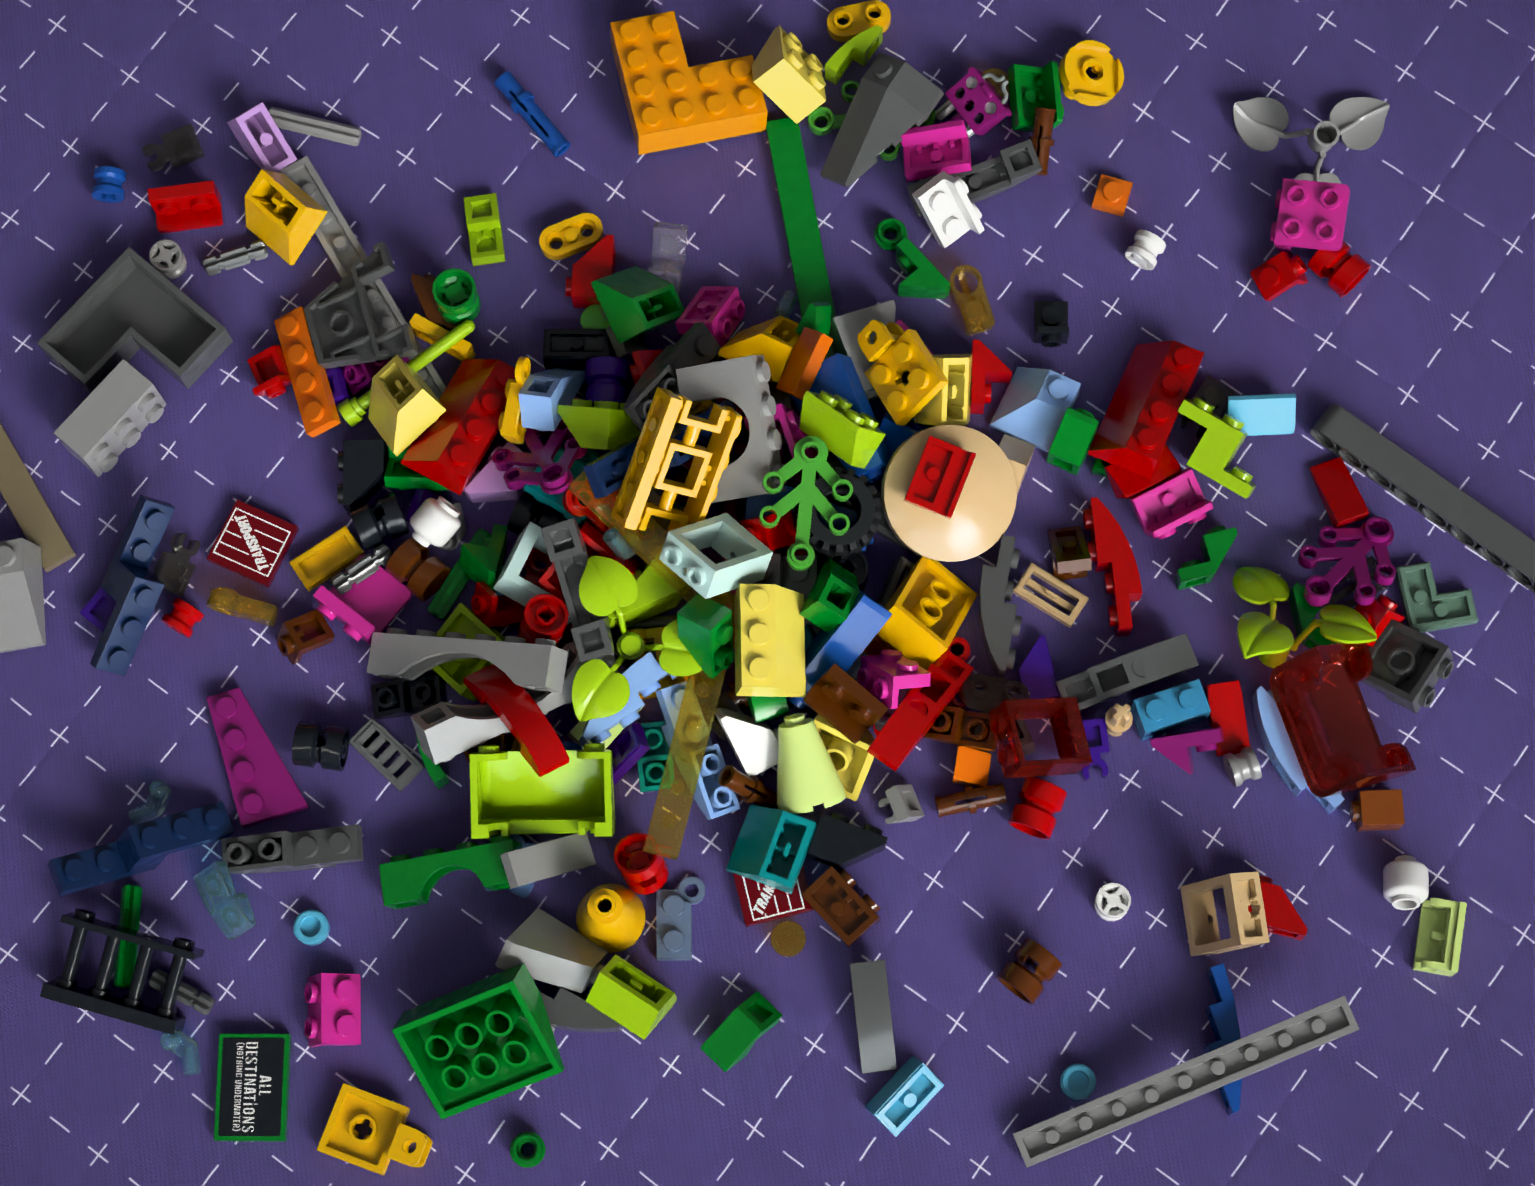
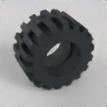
M833 467L841 479L850 481L853 486V493L849 501L856 509L857 520L853 527L848 529L844 535L836 536L820 522L817 510L813 506L809 545L812 546L815 554L818 556L820 553L826 554V558L833 559L834 556H840V559L848 558L849 554L854 553L856 555L861 552L862 548L871 542L881 520V500L876 497L877 490L874 485L869 486L867 484L868 478L863 474L861 477L854 475L855 470L848 468V471L844 472L841 471V467ZM818 474L815 478V486L825 498L832 496V488ZM845 485L836 487V492L840 496H845L849 493ZM799 504L794 507L793 521H795L796 526Z

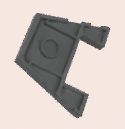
M383 241L378 242L372 247L374 252L364 261L357 260L350 267L351 272L339 283L334 281L303 309L318 364L324 369L390 360L396 355L404 358L419 354L413 330L407 324L401 325L381 336L378 333L365 285L395 271L389 248Z

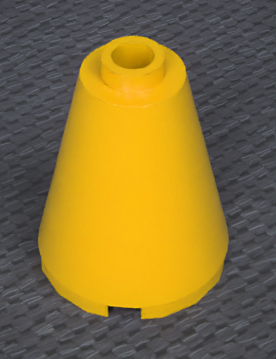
M615 883L602 884L591 889L580 901L576 912V925L579 933L607 950L608 954L622 952L633 946L640 937L646 922L644 906L638 895L628 887Z

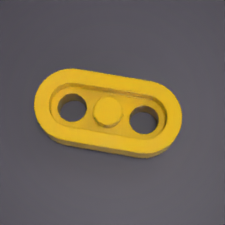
M878 0L838 7L832 10L827 17V31L831 38L839 42H847L857 34L876 25L882 27L884 33L890 26L891 12L884 2ZM872 12H878L880 16L878 18H872L869 16V14ZM844 18L847 19L849 22L845 25H841L837 21L839 19Z
M581 213L548 226L539 237V244L543 255L550 260L557 261L594 247L603 238L602 222L595 214ZM585 229L593 231L592 235L588 237L583 236L582 232ZM559 241L562 243V246L554 249L551 247L553 242Z

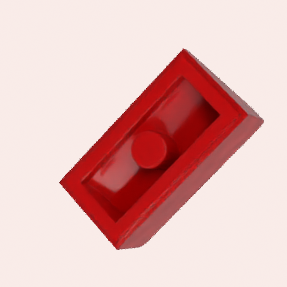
M1167 445L1163 450L1151 480L1113 464L1104 467L1116 498H1128L1182 471L1180 464Z

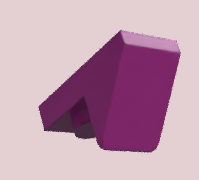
M1222 726L1156 736L1151 738L1150 741L1153 748L1192 775L1194 773V766L1190 747L1196 746V752L1217 749L1216 743L1224 741Z

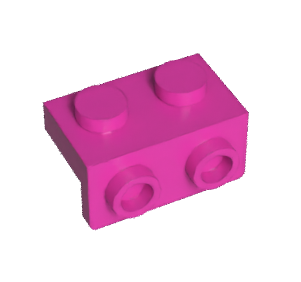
M964 120L946 121L922 127L916 126L908 129L901 135L904 172L907 182L926 179L938 175L942 171L949 175L972 171L970 139Z
M1186 468L1129 498L1144 533L1153 538L1158 537V539H1164L1177 532L1176 527L1186 522L1193 524L1204 519L1207 516L1205 512L1214 508L1212 502L1205 499L1194 472L1190 468Z
M891 649L882 650L880 655L861 656V668L857 673L858 683L889 709L898 708L899 689L929 687L931 673L920 667L917 661L909 660L902 656L900 651Z
M319 973L309 977L304 989V999L308 1003V1017L304 1024V1034L308 1038V1046L360 1045V974Z

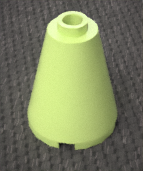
M804 713L784 717L785 722L778 726V809L792 814L814 811L813 806L824 803L825 808L842 802L846 798L845 788L813 719L805 718Z

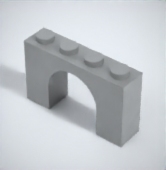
M749 355L675 369L679 394L685 395L692 403L717 398L729 399L743 410L749 423L750 435L748 445L744 453L722 472L717 486V496L712 503L769 494L762 486L764 476L769 472H777L784 465L781 463L779 451L782 446V440L774 421L776 403L773 396L770 395L768 384L771 373L764 355ZM774 477L766 481L768 487L773 489L780 485L779 480ZM784 482L783 488L780 492L786 491V482Z

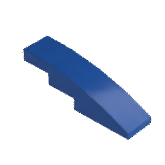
M1224 963L1210 967L1206 972L1217 1000L1216 1004L1210 1005L1205 1009L1216 1042L1204 1047L1206 1053L1241 1039L1235 1000ZM1242 1079L1219 1088L1228 1116L1240 1110Z

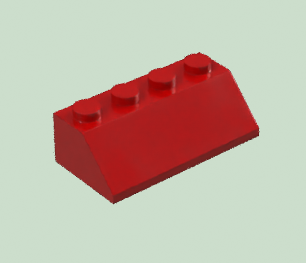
M1174 340L1137 344L1088 454L1151 480L1180 414L1177 411L1184 399L1187 398L1196 378L1204 352Z
M464 359L439 399L446 411L434 424L430 425L412 442L401 460V464L461 496L499 432V417L503 411L505 412L507 402L505 387L508 379H515V368L499 359Z

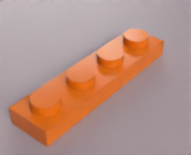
M300 306L274 320V324L305 432L314 438L339 425L341 422L326 370L318 364L304 308Z

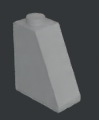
M894 300L840 315L831 320L829 337L833 339L831 346L834 354L840 353L851 357L869 402L879 399V396L864 374L875 362L868 361L858 344L857 336L871 320H879L885 326L888 322L895 323L896 305ZM872 332L870 335V342L872 344L876 336L875 332Z
M537 908L506 939L495 966L502 970H507L524 963L533 979L582 993L590 983L594 984L599 972L605 967L602 964L608 951L545 911Z

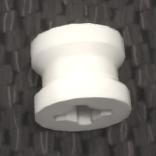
M1138 230L1134 236L1135 242L1133 246L1127 248L1125 257L1135 266L1151 271L1157 264V255L1164 252L1166 244L1156 234L1147 230Z
M1118 883L1104 885L1099 889L1094 899L1096 913L1106 921L1121 919L1126 915L1131 905L1129 891Z

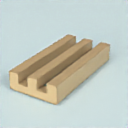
M1032 562L1013 589L1015 595L1068 628L1072 627L1074 621L1089 600L1087 596ZM1031 575H1035L1077 601V605L1070 604L1030 579ZM1025 585L1071 614L1069 616L1023 587Z

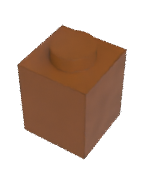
M1402 789L1359 791L1354 797V801H1350L1351 822H1356L1357 831L1399 830L1405 824Z

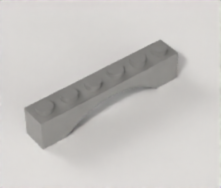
M387 628V633L373 632L367 673L385 679L402 678L414 681L426 671L442 663L457 659L477 658L493 663L505 672L512 682L518 686L535 691L560 693L563 691L568 651L556 647V641L536 638L535 644L526 643L524 638L505 636V641H495L496 637L485 634H475V639H466L465 634L457 632H446L445 637H436V632L428 630H416V635H407V630L399 628Z
M574 641L565 644L563 650L568 651L562 693L535 691L524 688L544 715L559 706L572 703L574 677L579 668L588 662H580ZM613 653L594 658L604 661L609 668L615 662ZM440 702L411 716L421 750L435 765L440 762L450 761L457 754L472 747L483 745L487 740L502 733L510 732L488 703L484 705H456Z

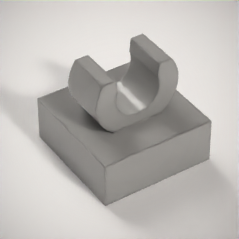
M912 784L895 785L885 790L887 798L881 799L878 803L879 807L891 805L894 812L891 817L885 819L886 824L913 822L925 816Z

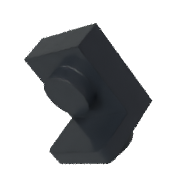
M1035 301L1034 343H1041L1042 346L1050 348L1067 344L1069 337L1068 301Z

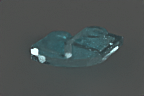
M215 861L193 877L207 910L229 940L236 939L257 924L247 894L236 893L226 861Z

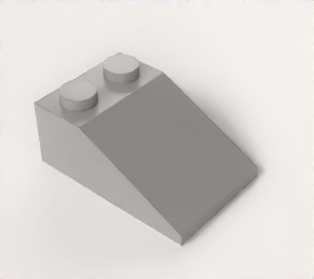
M23 538L1 541L0 653L46 645L41 547Z

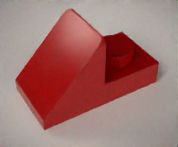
M973 339L971 348L970 414H983L985 403H991V383H1010L1012 371L980 340Z

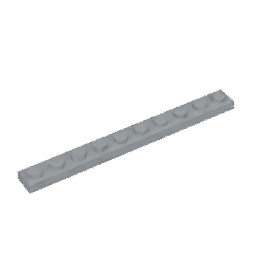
M305 156L278 172L285 174L328 211L315 231V235L341 279H343L351 272L350 267L359 259L364 261L367 255L308 156ZM381 278L365 285L379 336L401 325H408ZM415 337V341L420 354L424 350L418 342L417 338ZM415 356L408 357L409 361L413 359ZM430 362L417 373L439 400L446 387Z
M1344 995L1013 1133V1136L1026 1167H1030L1360 1029Z

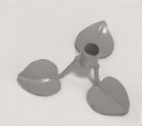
M1257 97L1235 102L1233 105V122L1241 140L1250 148L1260 152L1272 151L1277 146L1279 137L1289 139L1306 136L1308 146L1312 151L1318 153V158L1313 174L1302 173L1294 179L1341 184L1339 178L1333 173L1320 174V168L1326 157V152L1338 142L1339 137H1341L1342 143L1352 150L1361 151L1372 147L1379 140L1383 132L1390 105L1385 101L1370 97L1347 98L1338 102L1332 108L1329 114V121L1319 122L1313 129L1305 128L1304 130L1286 133L1283 130L1288 126L1289 116L1285 106L1273 98Z

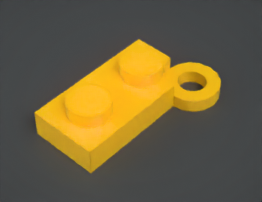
M520 356L515 367V379H508L506 383L505 396L507 402L505 412L503 411L500 414L498 423L502 437L510 443L522 445L526 428L522 427L518 393L530 375L531 363L529 357Z

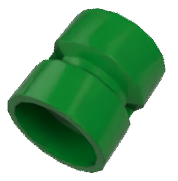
M451 268L443 271L436 277L433 282L432 293L443 319L452 325H459L465 320L473 321L480 312L481 300L472 276L462 269Z

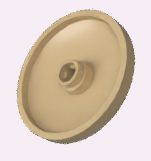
M961 425L933 426L910 436L891 456L884 471L881 485V502L884 516L897 539L908 549L920 556L945 562L963 561L976 557L996 544L1011 523L1017 500L1014 471L1005 453L985 434ZM929 436L958 446L968 452L976 453L951 519L903 501Z

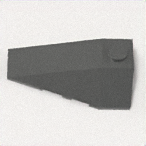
M879 53L861 79L820 173L822 178L848 188L877 163V156L891 144L894 147L902 141L901 135L914 124L919 127L927 120L944 95L943 91L907 62Z

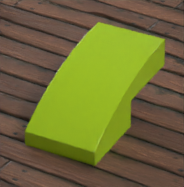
M879 25L868 28L840 47L825 64V79L836 85L853 61L865 67L882 43L883 28Z
M496 193L464 197L466 224L473 266L506 262Z

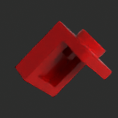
M1285 251L1278 253L1249 272L1264 300L1269 302L1296 284L1304 285L1309 282L1305 275L1307 267L1300 256L1297 254L1294 256V254Z
M273 345L247 359L258 386L252 389L255 396H267L268 399H272L284 394L287 391L285 387L292 384L280 345Z
M484 581L476 583L475 595H473L471 600L472 611L487 627H507L510 624L521 622L525 608L520 603L505 595L497 596Z
M1380 594L1378 598L1375 597L1371 605L1357 604L1354 608L1372 626L1377 634V640L1391 619L1402 623L1405 618L1396 610L1398 604L1384 594ZM1376 641L1364 644L1373 647Z

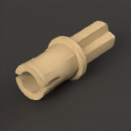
M1116 703L1107 711L1105 722L1108 734L1115 737L1121 736L1122 732L1130 728L1133 721L1130 705L1126 703L1124 706Z

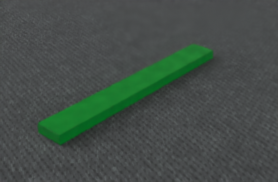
M790 117L767 121V138L801 318L810 303L827 302L831 305L832 320V318L836 317L799 123L796 124ZM830 346L825 359L835 355L832 346Z

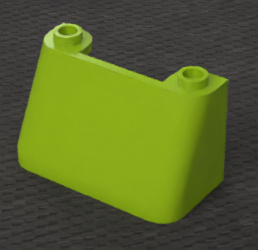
M605 743L583 744L584 750H566L570 758L569 763L539 777L520 754V751H499V745H479L478 752L469 754L471 839H487L493 835H500V832L501 836H509L510 834L567 833L586 835L588 830H590L591 834H595V837L613 836L616 831L612 750L605 749Z

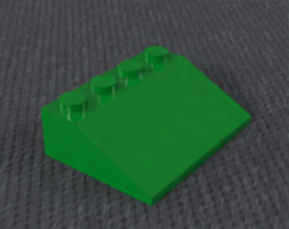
M524 963L404 1011L392 1029L441 1120L561 1073L564 1070L541 993Z

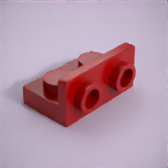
M213 180L148 189V200L156 213L157 230L161 234L222 226L224 223L221 194Z

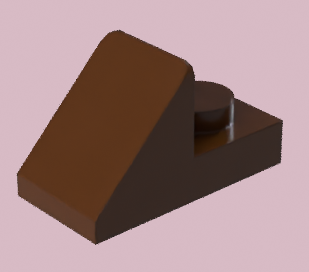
M1081 526L1047 529L1053 576L1059 580L1087 577L1088 570H1092V561Z

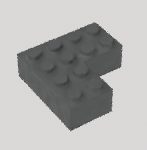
M128 247L37 344L47 357L91 393L123 359L128 362L139 349L152 358L184 387L189 389L230 346L233 340L223 325Z

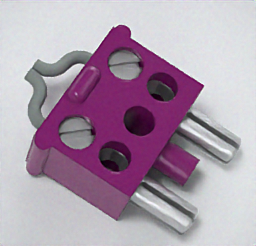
M970 67L968 69L969 73L945 93L949 100L935 111V116L938 120L942 121L952 111L957 109L958 113L950 121L964 120L968 124L966 129L969 138L974 134L983 137L1006 116H1012V110L1006 104L1008 100L1006 85L1009 82L1004 75L997 77L993 73L984 74L982 71ZM990 77L995 82H1002L1003 98L987 78Z

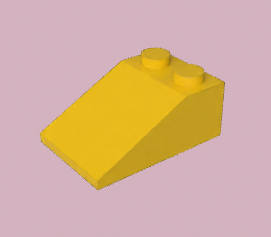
M921 556L884 606L892 615L877 634L883 641L889 643L897 651H900L904 657L917 661L920 667L927 670L948 649L978 594L940 562Z

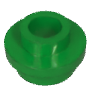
M894 218L882 220L874 231L877 245L887 251H895L896 244L907 237L905 225ZM887 232H894L897 237L893 240H888L885 234Z
M522 1132L511 1142V1158L521 1167H534L545 1156V1143L534 1132ZM527 1143L533 1144L535 1148L534 1153L529 1157L522 1154V1147Z

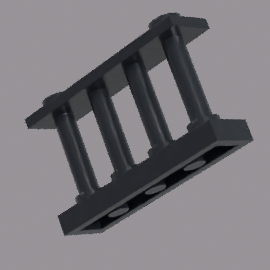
M75 909V912L61 916L60 922L74 926L61 976H57L56 980L43 983L40 997L171 1035L183 1031L186 1017L177 1015V1009L174 1006L187 958L194 960L203 957L204 949L194 947L195 941L175 937L174 941L95 919L96 913L84 909ZM88 930L107 935L94 986H90L89 989L77 986L78 981L75 980ZM121 939L140 945L127 995H123L122 999L111 996V990L108 989ZM154 949L174 954L161 1004L156 1005V1008L143 1005L144 1000L141 999Z

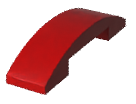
M491 664L463 678V683L481 705L488 703L521 744L520 754L539 777L569 763L570 758L544 713L526 690L514 684L505 672Z

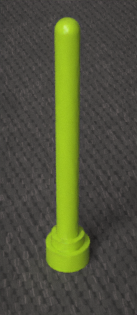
M465 320L407 362V364L418 372L473 332L475 329L474 322L472 320ZM371 389L359 398L356 396L352 399L346 398L337 405L340 414L351 427H354L364 419L363 415L367 413L366 409L370 405Z

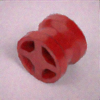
M176 597L172 603L173 609L170 613L164 614L161 621L182 636L190 638L193 634L192 627L196 622H201L204 614Z

